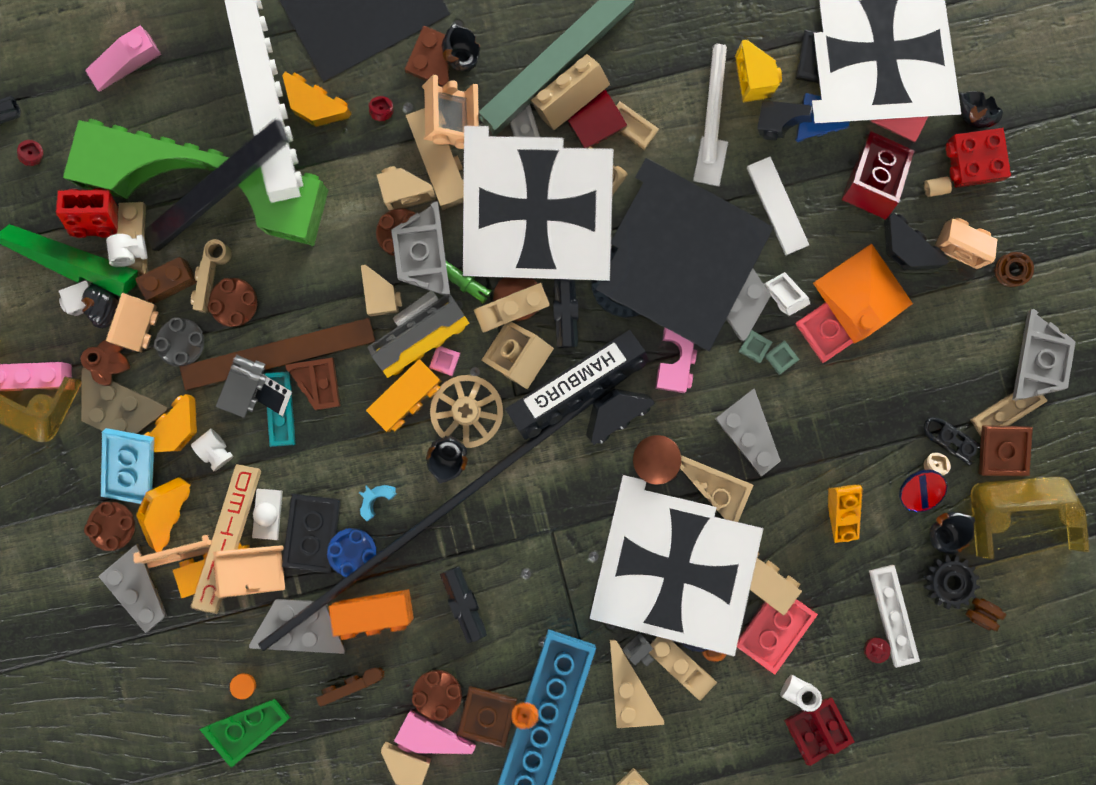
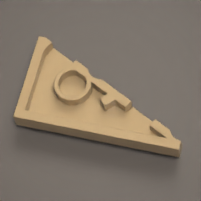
M681 455L680 469L698 490L708 499L712 506L717 507L716 510L724 519L739 522L753 484Z
M615 639L610 640L616 727L664 725L662 716Z

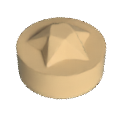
M932 453L924 461V469L927 473L939 474L941 477H944L951 467L948 458L941 453Z

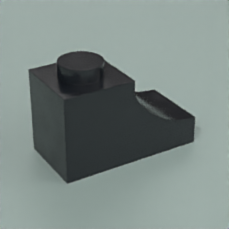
M763 100L757 127L760 136L767 140H777V138H784L785 133L791 127L800 123L812 122L814 114L812 106Z

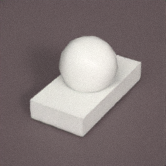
M785 272L764 284L772 298L777 302L779 309L788 314V316L810 304L806 294Z
M257 489L255 509L253 511L252 538L278 540L283 491Z

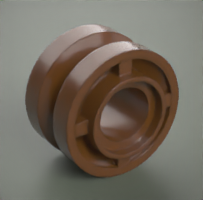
M1012 252L998 259L995 264L994 273L996 279L1002 285L1017 287L1026 284L1032 278L1034 264L1028 255L1022 252ZM1011 263H1015L1019 267L1017 276H1012L1009 272Z
M973 598L971 603L975 608L967 609L965 615L970 618V621L984 629L998 632L1000 626L997 620H1004L1007 614L1001 611L1000 607L983 598Z

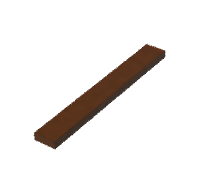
M366 318L187 364L186 366H180L184 388L188 391L226 381L236 354L253 362L257 360L266 364L264 370L266 371L287 364L374 343L376 339L371 320Z

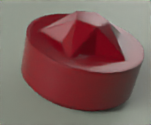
M384 96L373 98L369 102L370 116L377 121H385L391 118L393 115L392 101Z
M25 140L17 147V157L24 165L35 166L43 159V149L38 142Z
M874 637L865 643L864 653L870 661L883 663L890 656V646L885 640Z

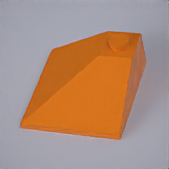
M870 244L813 283L854 344L880 329L913 304L873 244Z

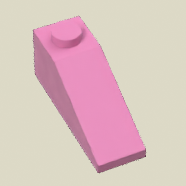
M140 25L118 38L85 71L96 89L100 92L160 56L161 53L150 35Z
M412 710L409 711L394 742L398 743L397 746L401 750L408 753L413 751L415 753L472 754L476 745Z

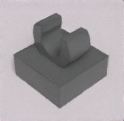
M641 633L622 649L634 665L641 660L648 666L654 660L649 654L653 647Z

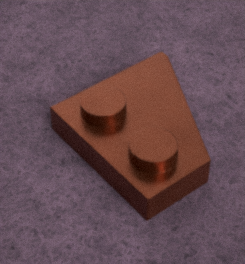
M334 358L285 365L287 371L295 379L298 387L306 395L315 410L341 406Z

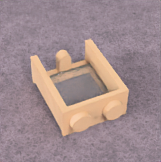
M432 75L422 85L425 95L424 140L433 141L434 144L438 145L449 144L454 145L458 149H464V126H479L478 85L472 84L463 92L457 90L456 81H448L443 87L438 86V76Z

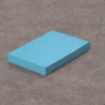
M108 428L103 430L101 497L138 504L142 503L146 492L152 490L154 437Z

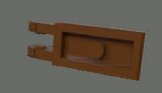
M374 667L366 670L361 679H359L358 675L344 680L345 685L336 689L335 685L321 690L322 695L316 698L318 705L322 707L381 681V679L383 680V677H385L384 670L381 667Z

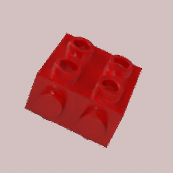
M1004 128L955 134L948 140L946 154L951 159L950 178L954 181L955 188L1000 182L1011 176Z
M95 188L93 190L68 189L67 191H58L56 214L69 236L75 238H85L86 236L108 238L117 234L119 209L110 190Z

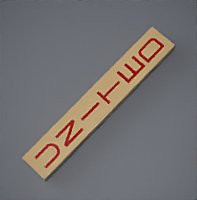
M238 464L235 466L213 535L212 545H210L191 605L193 609L218 614L222 598H218L214 594L217 588L213 552L238 549L261 474V470L258 468Z

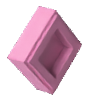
M439 346L435 349L429 368L453 376L461 353Z

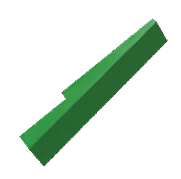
M11 224L0 231L1 245L77 283L86 279L121 297L122 293L127 294L137 285L135 278L138 276V270L133 268L111 266L108 259Z

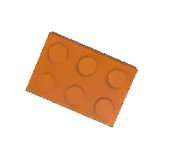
M409 589L339 600L329 606L333 637L341 636V640L354 638L359 632H365L366 636L379 634L384 628H390L391 632L404 630L414 619Z

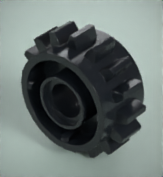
M943 555L941 561L935 558V564L926 567L929 572L928 575H923V578L927 579V584L923 585V587L929 589L930 592L927 595L929 598H936L934 601L936 605L940 606L943 603L946 609H950L951 605L956 609H960V604L963 603L968 606V600L971 597L976 598L974 592L980 588L976 584V580L980 577L973 572L976 569L975 566H967L969 560L964 558L960 560L957 555H953L951 559L948 555ZM953 575L956 583L952 588H949L947 580Z

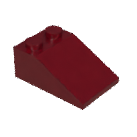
M870 131L847 182L842 200L883 219H887L899 203L914 150Z

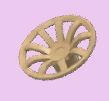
M461 375L449 379L440 386V390L433 396L430 416L433 427L441 438L451 435L459 424L463 425V442L461 443L466 448L480 446L496 434L502 423L503 404L497 390L489 382L477 376ZM460 381L475 382L469 397H465ZM452 384L455 385L459 398L456 401L443 394ZM480 385H483L492 394L477 402L475 397ZM439 398L451 405L452 410L436 413ZM494 400L496 401L497 414L481 411L480 407ZM453 417V423L443 432L437 419ZM479 417L496 420L489 433L479 423ZM473 424L483 438L469 442V425Z

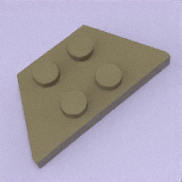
M84 367L81 370V421L101 431L108 428L138 434L170 410L169 407L113 380L110 386L98 384L93 380L91 371Z

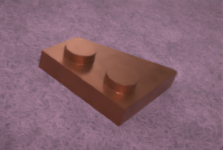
M423 26L405 67V72L425 81L432 75H437L438 86L443 87L449 81L448 63L443 58L442 41L445 34Z

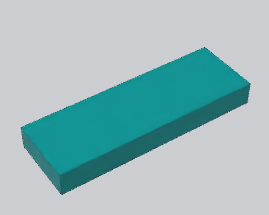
M289 372L264 374L292 392L291 374ZM291 393L283 416L267 407L269 447L296 445Z

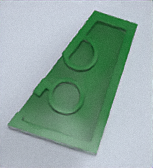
M274 698L204 726L199 730L231 768L284 724L290 716Z

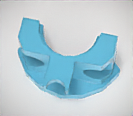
M383 485L370 490L365 486L366 491L364 493L359 492L364 498L360 508L361 516L366 521L371 520L376 515L373 510L375 500L379 497H386L388 500L393 499L397 494L395 487Z

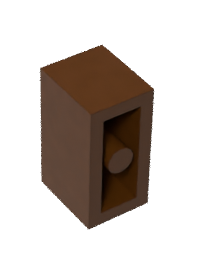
M181 257L135 278L145 300L153 304L197 283L188 261Z

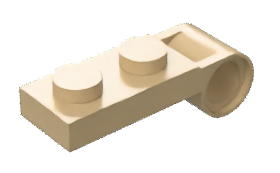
M143 202L119 203L117 234H127L132 239L137 238V235H143L145 240L146 205ZM135 258V262L127 267L138 270V275H143L147 273V259Z
M213 239L205 244L200 267L197 266L195 270L197 285L196 291L193 290L191 294V305L198 312L209 313L208 303L213 289L216 265L226 264L232 256L230 247L220 240ZM221 246L223 249L222 255L214 258V249Z
M539 283L474 309V312L484 333L549 307L550 304L542 284Z
M657 637L650 644L653 649L649 654L698 700L701 701L717 683L672 640Z

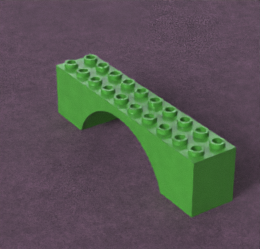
M89 119L88 122L79 120L63 178L80 188L88 190L102 188L110 190L112 196L128 199L141 184L161 173L184 168L214 171L229 157L223 156L222 152L214 149H208V152L201 151L198 146L190 143H184V146L177 145L174 140L166 137H160V140L151 138L152 135L142 131H136V134L127 132L128 129L118 125H112V128L103 126L104 123L94 119ZM261 166L239 184V187L243 190L252 206L258 228L267 235L314 246L329 191L323 182L319 180L318 176L304 173V176H301L303 187H299L300 197L272 203L267 194Z

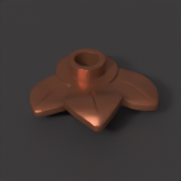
M106 340L102 341L97 347L86 349L81 355V363L85 369L91 371L93 380L105 386L111 385L112 374L122 373L131 367L128 360L120 353L123 347ZM92 355L98 356L97 360L94 362L89 361V358Z

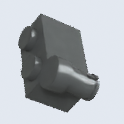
M236 354L216 407L244 418L248 411L253 412L258 399L254 398L257 389L262 390L267 378L263 376L266 364L257 360L253 362Z

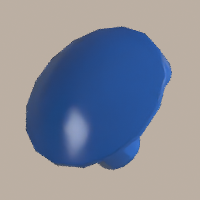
M347 528L338 532L331 539L327 547V558L330 566L343 577H347L376 555V546L373 539L367 532L358 528Z

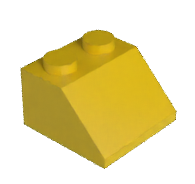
M742 40L735 58L743 102L772 98L780 85L779 83L782 82L781 69L777 68L775 59L748 40Z

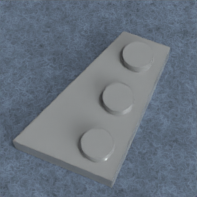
M755 388L715 418L759 476H763L781 462Z
M136 544L98 577L142 630L147 633L162 621L167 614L157 588L153 585L147 564L134 563V553L139 552L140 557L142 556L140 544Z

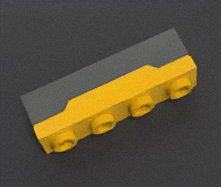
M443 296L368 346V350L383 373L389 378L402 372L404 367L411 362L421 359L432 348L441 346L453 334L462 332L465 326L470 323L452 296Z

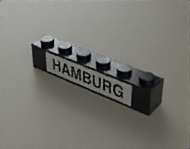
M628 330L513 403L505 410L524 440L536 437L545 427L558 423L564 415L580 409L583 403L591 398L600 396L611 385L619 384L633 371L641 370L649 362L647 354L631 330Z

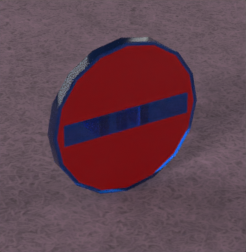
M930 469L921 470L912 474L903 482L899 498L902 505L910 511H927L937 506L943 500L947 493L948 485L945 477L938 471Z

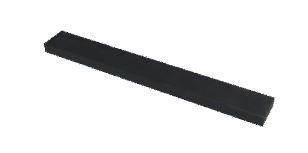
M278 119L271 121L145 229V233L152 250L160 251L286 146L290 140L282 121Z

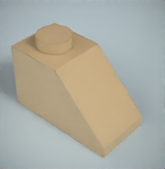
M361 265L367 315L372 317L399 313L398 307L402 306L401 292H396V288L367 265Z
M385 742L381 753L395 784L422 785L431 758L412 751L410 753L405 752L398 746Z

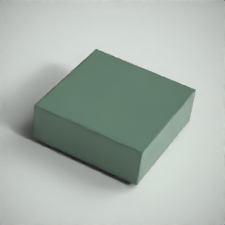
M751 330L738 352L760 364L772 341Z
M785 340L765 355V358L779 375L800 360Z

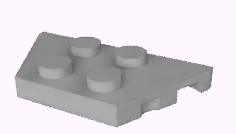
M433 202L430 204V207L421 213H416L410 217L406 223H401L392 229L397 277L400 281L444 296H450L438 202Z
M754 269L750 272L727 317V321L741 341L748 337L771 296Z
M1030 309L1027 313L1012 398L1015 401L1067 389L1069 385L1076 342L1067 334L1061 333L1059 328L1053 323H1047L1037 315L1039 312L1035 309Z
M276 599L249 644V648L261 649L258 645L259 642L314 601ZM327 604L268 648L270 650L339 654L346 652L340 637H333L330 611Z

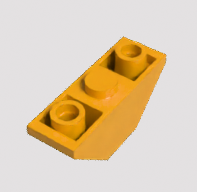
M284 72L282 75L290 107L298 117L316 127L350 118L351 112L347 108L348 104L342 99L328 97L326 95L327 91L317 85H314V87L309 86L305 83L306 79L297 73L290 75Z
M185 394L184 396L180 395L171 405L173 408L167 415H161L156 420V427L151 433L147 432L144 434L145 436L154 437V453L181 451L197 433L196 402L192 395Z
M178 477L146 492L136 514L147 543L155 552H161L163 547L168 544L172 526L177 523L180 516L179 510L189 496L190 484L182 478Z
M848 485L828 489V509L835 543L859 539L862 503L861 485Z

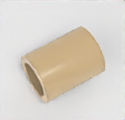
M946 176L926 180L924 182L926 196L933 197L951 193L950 178Z

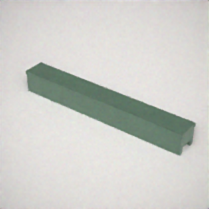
M635 0L597 1L479 111L481 115L479 120L485 126H489V130L494 137L497 136L532 103L531 99L570 68L634 7Z

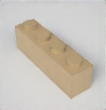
M425 108L406 115L442 211L464 203V179L461 178L459 173L463 168L459 157H453L450 150L454 145L434 144L433 141L424 140ZM438 111L439 127L442 128L446 124L441 111Z

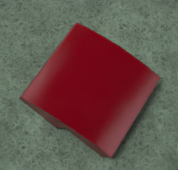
M605 89L566 120L583 149L593 147L628 126Z
M832 697L822 700L819 708L814 711L801 710L784 720L806 765L809 766L829 754L840 752L854 743Z

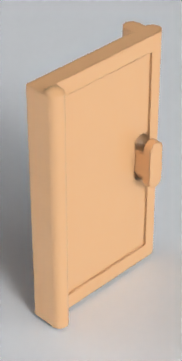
M208 535L202 536L203 541L141 557L140 553L137 552L133 554L134 563L147 564L148 568L200 556L208 553L212 540H209Z
M283 545L213 552L217 588L214 592L215 596L222 598L285 590L281 553L284 549Z

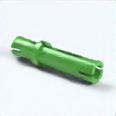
M446 261L448 280L459 286L460 291L463 293L468 292L484 304L488 298L480 294V291L486 296H490L492 290L475 281L474 276H463L461 270Z

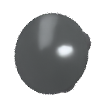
M175 317L160 328L154 341V347L160 358L167 364L177 367L186 366L196 361L201 355L204 348V335L200 327L193 321Z

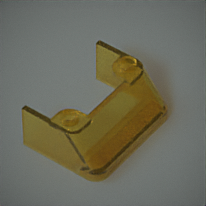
M65 376L54 398L38 394L30 400L27 407L0 395V424L37 442L52 440L81 386V380Z
M1043 477L979 482L973 486L971 501L973 517L976 519L974 524L976 556L994 559L992 533H1002L1009 528L1011 524L1010 512L1057 508L1061 522L1067 526L1069 549L1089 552L1086 512L1071 483L1066 478Z

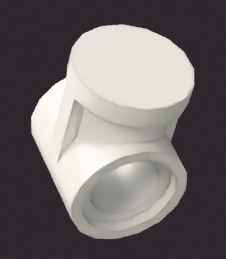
M115 234L106 239L111 266L127 267L135 262V258L147 259V249L143 235H137V238L132 239L127 234Z
M211 428L191 444L195 453L204 462L211 463L212 466L210 468L213 471L220 469L233 458L231 452H226L225 448L227 446L223 439Z
M792 674L785 681L780 693L782 698L808 712L818 709L822 702L819 690L812 684ZM806 691H811L813 693L811 701L802 702V695Z

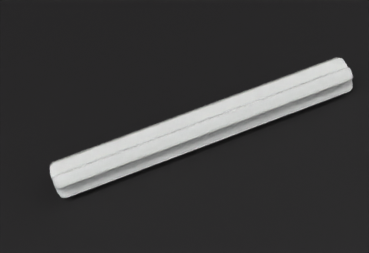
M715 44L712 53L702 161L709 164L715 162L727 49L726 45Z

